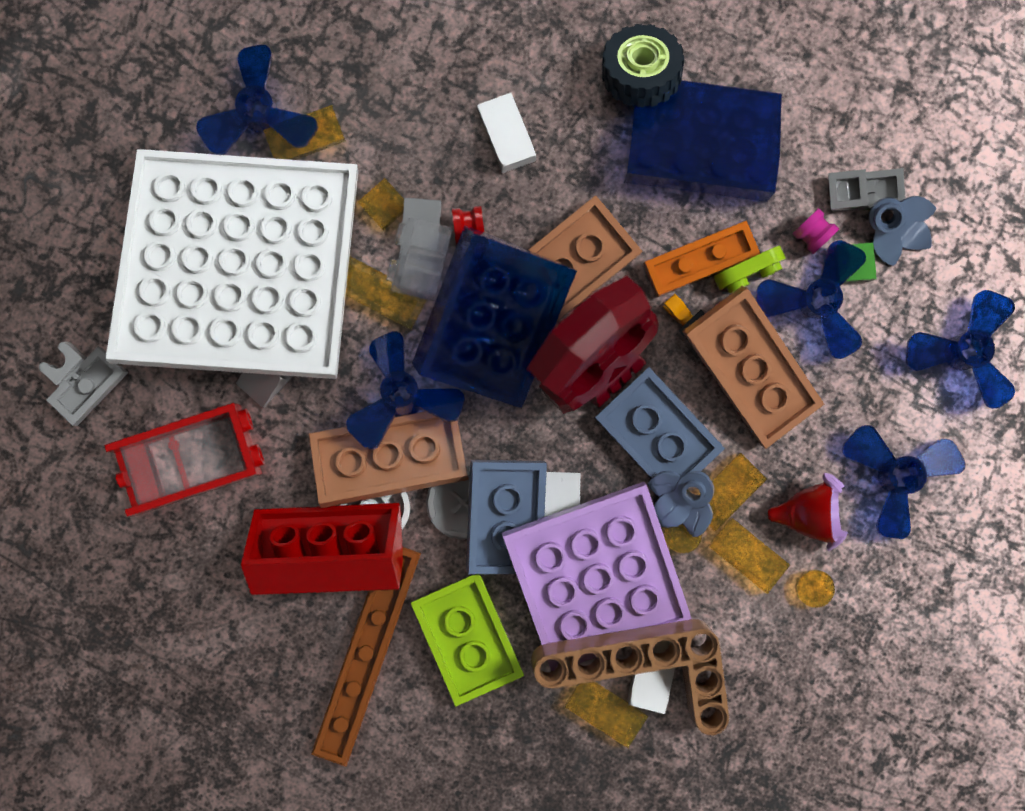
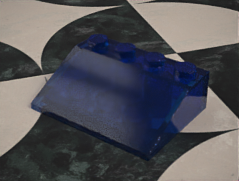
M682 80L681 85L678 86V91L675 95L672 94L666 102H660L657 106L653 107L651 105L644 106V108L634 105L623 183L768 202L776 192L780 160L782 94Z
M464 225L412 365L421 376L522 408L535 377L527 368L554 329L577 270Z

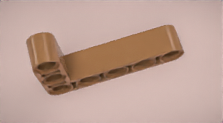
M690 619L547 643L538 646L531 656V665L535 678L541 686L546 688H558L682 667L688 711L697 728L706 735H717L724 731L729 723L720 643L711 628L700 619ZM706 634V640L701 646H691V641L696 635ZM659 641H670V645L665 652H653L654 646ZM623 647L633 648V652L628 658H616V653L619 649ZM593 653L596 655L594 662L590 665L582 666L578 664V660L583 654ZM554 659L559 662L554 671L544 672L540 670L542 663L546 660ZM703 671H711L707 681L703 683L696 682L698 674ZM716 707L711 717L701 718V714L706 708Z

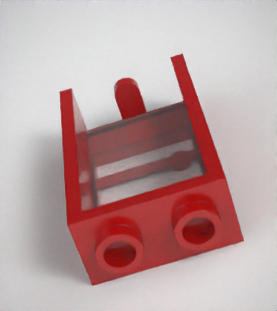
M230 403L104 445L106 452L115 453L120 468V473L115 475L116 481L120 488H126L131 503V508L125 509L126 516H138L262 475L260 466L265 465V460L259 444L253 445L249 431L253 430L254 427L247 408L242 410L240 404Z

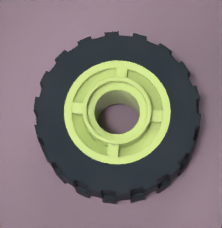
M634 24L632 27L626 26L622 28L618 33L615 32L611 36L610 41L606 42L603 52L602 80L605 81L606 90L610 91L612 97L617 101L620 100L625 105H635L640 108L650 105L651 107L657 106L658 103L669 100L672 94L675 95L678 91L683 75V47L677 42L678 38L674 34L668 33V30L655 27L652 24Z

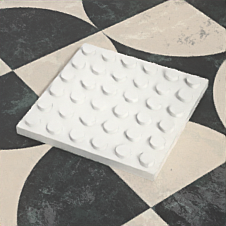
M137 149L106 360L109 364L337 379L359 171L358 165Z

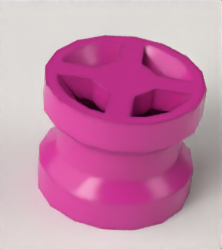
M818 208L792 234L796 239H803L807 243V250L813 255L839 228L835 224H829L824 219V212Z

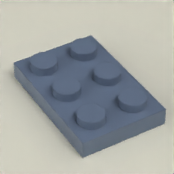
M650 367L594 417L650 479L660 472L669 470L681 475L691 471L701 472L725 449Z
M470 460L466 572L468 574H516L502 533L545 517L547 463L545 461Z

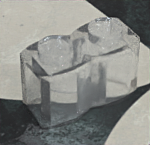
M411 216L408 217L406 224L400 222L395 239V244L401 246L398 260L391 259L386 281L392 282L391 291L435 302L454 227Z

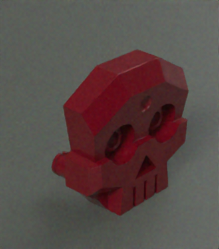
M626 275L593 292L551 331L527 369L541 382L539 387L545 396L563 414L575 411L588 401L600 408L611 397V392L615 394L622 387L620 385L621 382L625 384L632 378V372L636 374L647 364L640 354L657 334L659 323L656 314L651 311V306L644 291Z

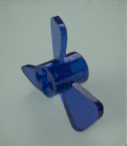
M261 44L246 47L238 54L237 61L245 88L238 93L235 99L236 109L206 116L197 122L196 129L207 148L215 155H225L247 128L257 133H266L274 129L295 148L306 147L318 131V123L314 117L278 109L271 95L266 90L273 56L267 45ZM260 101L263 106H268L264 114L259 110L253 112V117L247 114L250 113L255 102Z
M842 240L835 241L828 246L819 280L800 289L768 279L761 282L757 287L756 301L767 318L800 309L805 316L812 319H820L830 355L836 359H843L860 349L862 338L837 312L843 303V292L840 286L865 263L866 255L863 250ZM815 289H821L820 295L822 297L829 296V305L823 304L820 308L814 309L811 303L813 302L812 296Z
M991 290L978 292L973 297L968 331L955 335L950 339L922 332L913 334L907 341V367L912 371H919L947 362L956 370L965 371L972 369L984 404L991 409L1002 407L1014 397L1015 388L990 363L995 353V344L991 335L1015 311L1014 302L1010 298ZM968 339L971 341L970 344L977 354L971 355L966 359L962 351L969 349L970 345L966 341Z
M389 332L371 342L369 353L385 377L380 386L382 398L352 414L346 422L349 433L364 448L370 450L378 448L394 417L415 414L419 409L446 422H454L459 419L465 403L463 392L455 388L419 389L414 377L405 372L404 338L400 332ZM399 387H406L407 393L412 396L404 402L401 396H397L393 401L390 395L393 396L399 390Z
M869 425L857 428L842 446V452L846 458L877 470L879 484L884 490L889 492L876 523L877 532L881 536L904 539L911 532L908 494L921 490L926 483L927 477L960 474L966 467L965 460L957 445L950 439L937 440L916 458L912 456L894 457L876 429ZM895 467L899 470L907 467L910 476L902 478V482L905 484L903 486L897 485L899 482L896 479V475H893Z

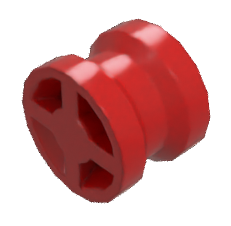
M474 206L470 211H462L460 208L452 209L456 246L464 245L469 240L484 243L482 207Z

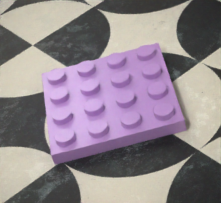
M645 482L502 533L542 645L692 619ZM593 653L583 654L579 658L578 664L596 658V655ZM554 659L548 660L551 671H554L559 662Z

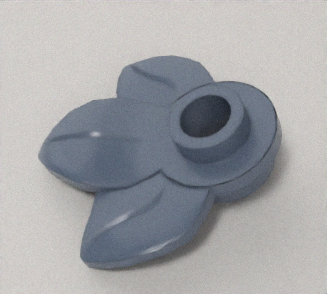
M911 196L901 201L888 197L878 200L871 207L869 222L875 230L872 243L874 244L875 252L885 263L894 266L901 256L902 248L912 250L931 248V233L924 221L931 217L937 208L929 200L920 196ZM885 210L893 211V217L889 221L881 220V215Z
M669 470L658 473L649 481L648 486L660 496L655 503L654 509L661 527H677L683 523L693 537L700 536L707 530L713 518L710 501L714 496V485L708 475L700 471H691L681 475ZM696 487L701 494L695 495L688 488Z

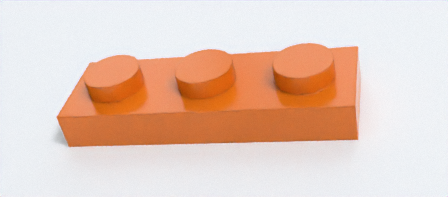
M746 220L645 261L643 265L658 298L733 267L760 254V251Z

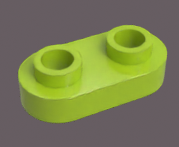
M779 245L730 267L713 278L720 291L727 288L729 294H731L741 286L746 287L750 285L748 278L758 273L761 274L762 278H766L782 270L783 268L780 263L786 260V257Z

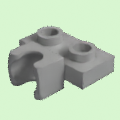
M63 341L59 343L58 348L65 356L64 365L58 368L55 365L42 362L39 364V369L55 385L59 386L46 401L72 426H78L128 372L120 364H109L106 360L107 352L99 346L86 357L73 344Z

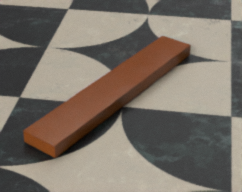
M403 546V565L399 589L368 591L311 755L345 767L348 765L421 552Z

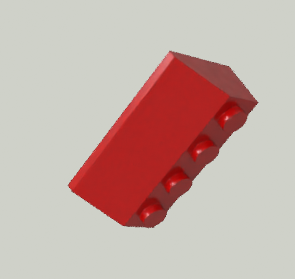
M400 503L339 505L324 508L317 506L254 509L241 561V568L251 595L399 589L403 565Z

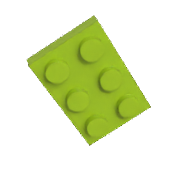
M481 574L470 575L411 602V606L455 707L524 676V672Z

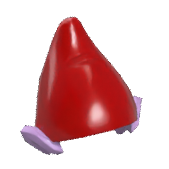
M824 473L822 476L823 483L806 488L796 493L788 501L768 509L767 515L771 522L784 525L809 538L827 542L826 547L830 551L840 545L848 532L841 530L838 495L842 492L841 488L845 487V485L834 475Z

